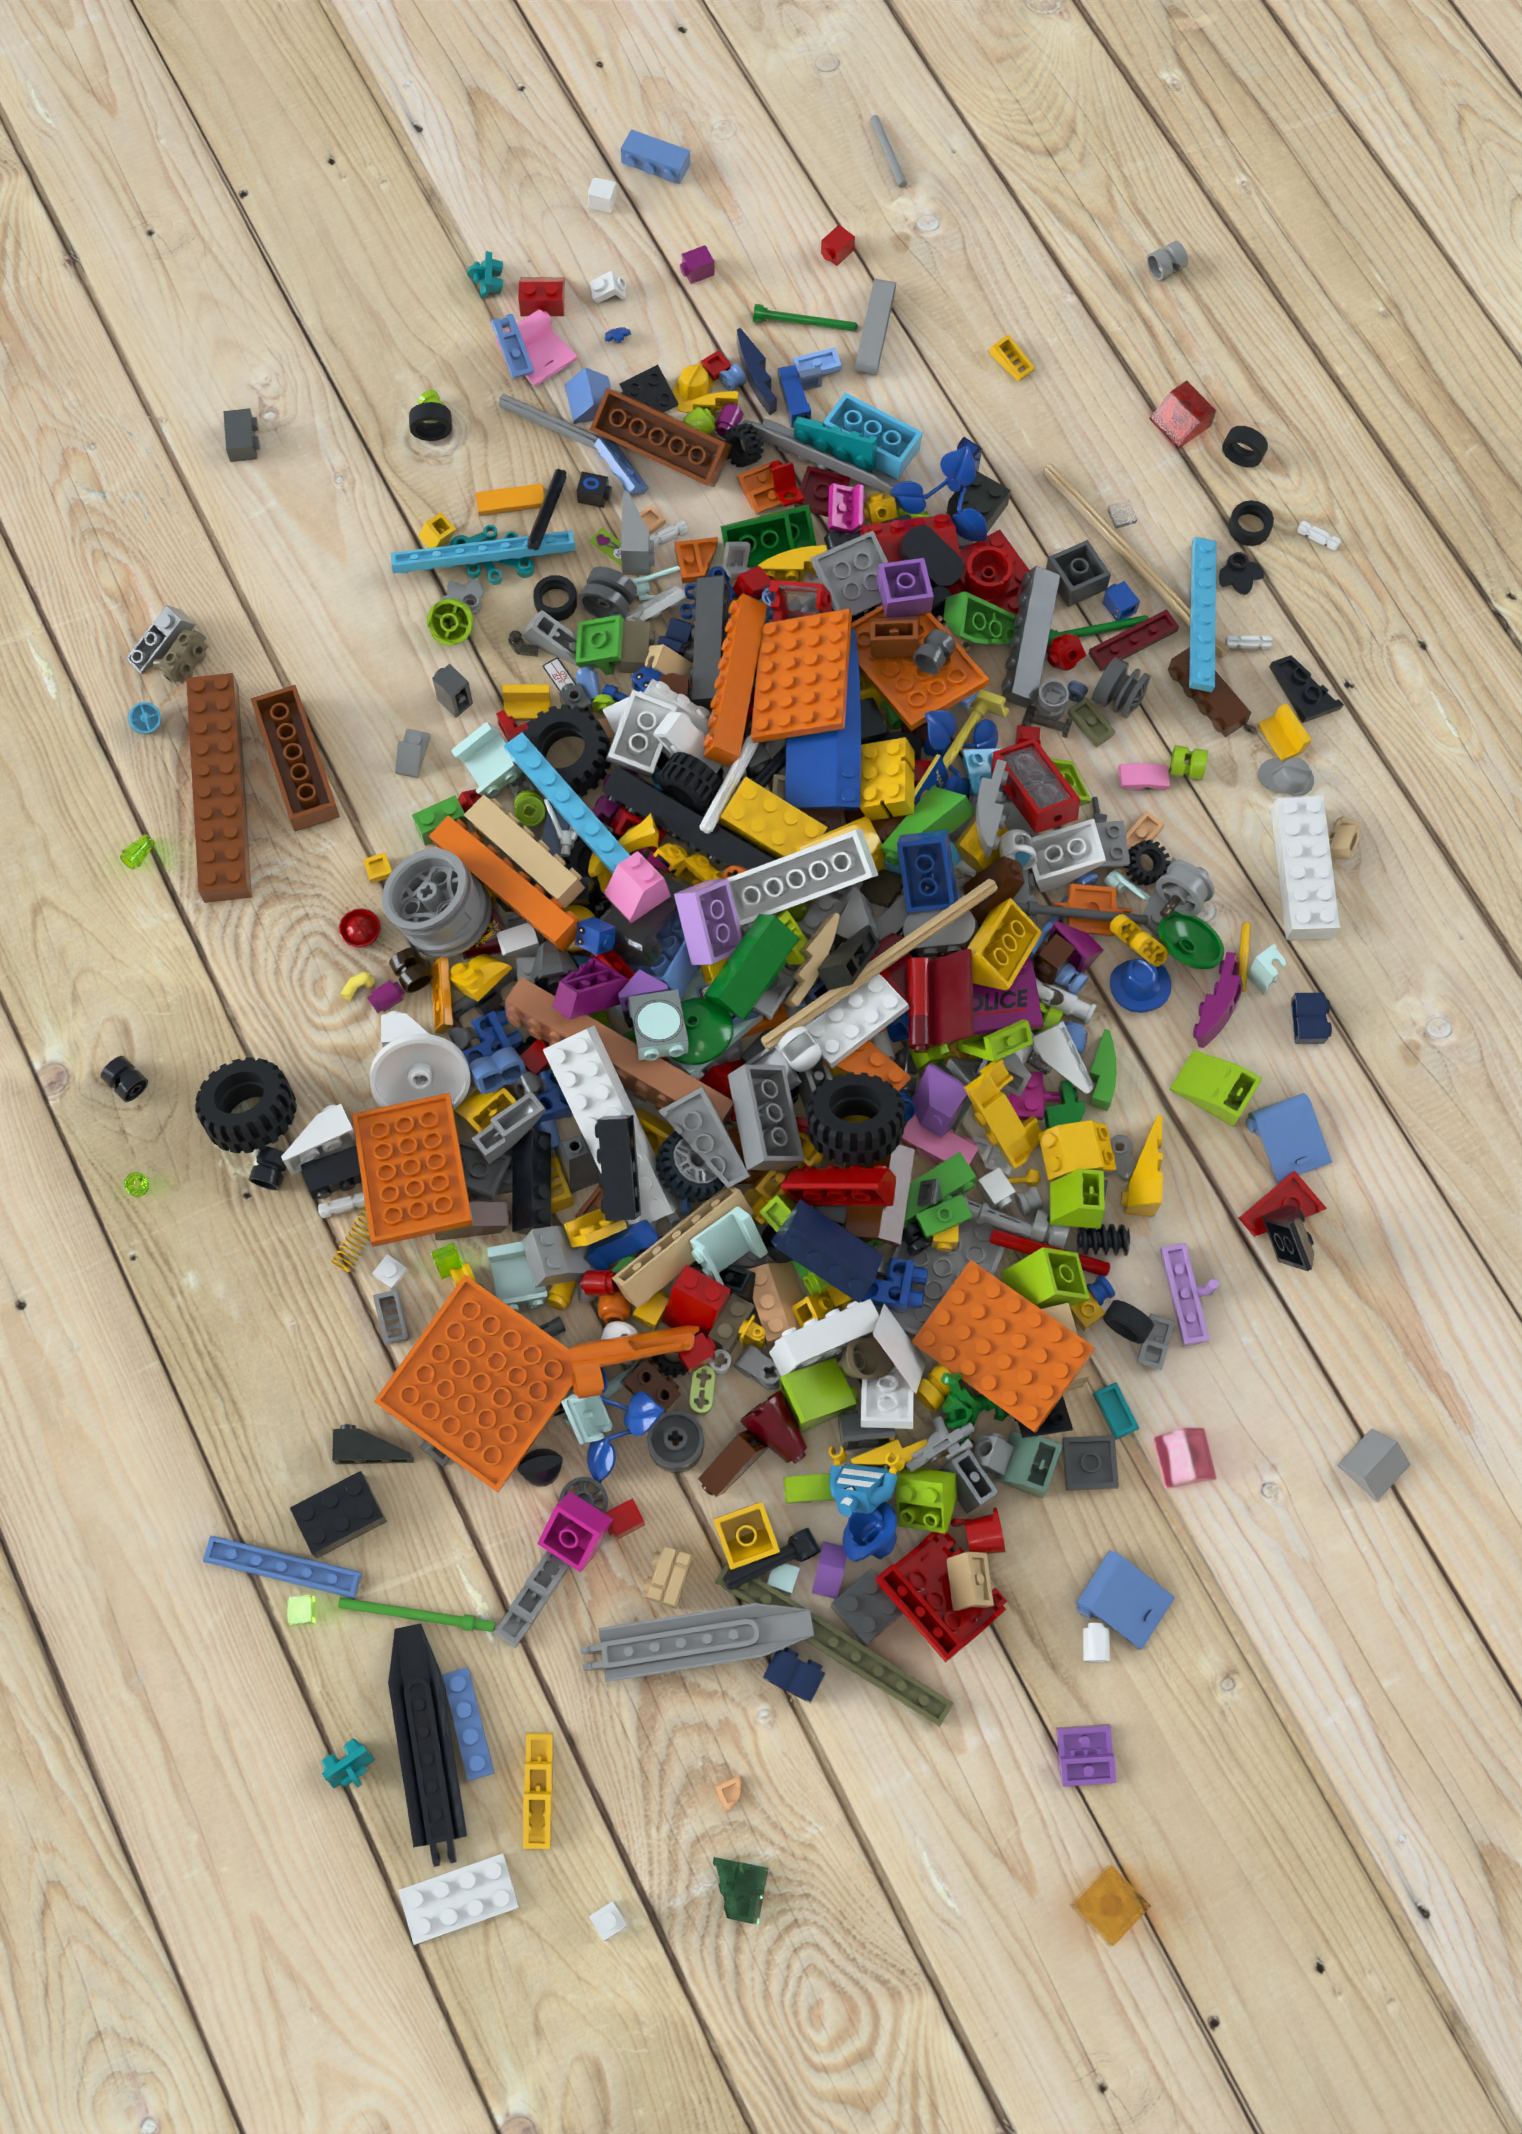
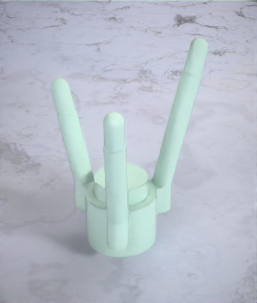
M676 566L645 577L631 579L637 587L635 597L639 596V601L655 597L656 595H646V592H651L649 581L678 571L680 567Z
M1119 869L1110 872L1104 880L1107 887L1117 888L1118 894L1129 888L1141 899L1151 900L1150 895L1131 882ZM1116 897V900H1117V903H1118V907H1119V908H1122V906H1121L1119 900H1118L1117 897Z

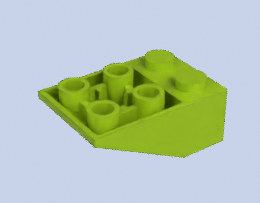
M1193 1050L1169 1090L1234 1127L1263 1078L1240 1065Z

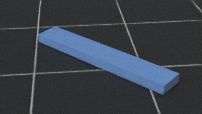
M211 1535L203 1558L205 1563L353 1599L356 1598L362 1577V1572Z

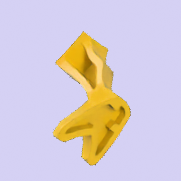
M651 812L640 824L630 828L618 840L628 853L650 846L658 848L659 831L652 819ZM593 852L589 862L588 873L591 878L598 877L601 891L604 893L613 874Z

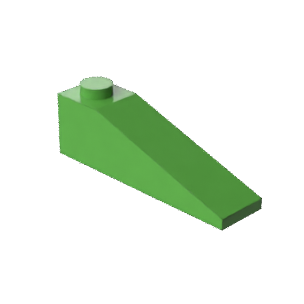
M962 592L946 597L943 619L957 637L972 644H1010L1015 631L1013 623L1017 615L970 593Z

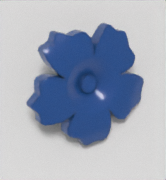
M625 327L611 329L605 333V341L610 342L614 339L617 343H621V340L631 335V332Z

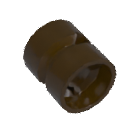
M414 947L398 952L389 961L391 969L399 977V982L406 993H414L421 990L433 978L427 966L422 964L423 960Z

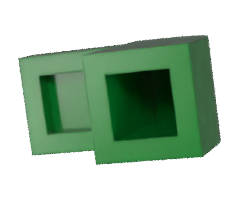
M1069 1080L1061 1081L1058 1088L1061 1094V1105L1047 1106L1045 1108L1044 1121L1046 1130L1057 1125L1081 1122L1085 1112V1102H1078L1076 1087L1072 1088V1083Z

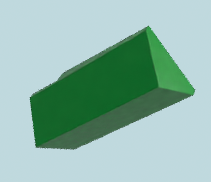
M809 504L720 526L724 550L726 542H748L751 546L747 567L759 565L765 560L789 550L817 546Z
M759 914L705 992L704 997L745 1021L786 965V957L800 940L799 937L775 915Z

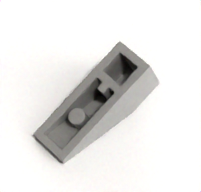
M543 610L535 614L521 635L538 648L579 667L575 663L577 635Z

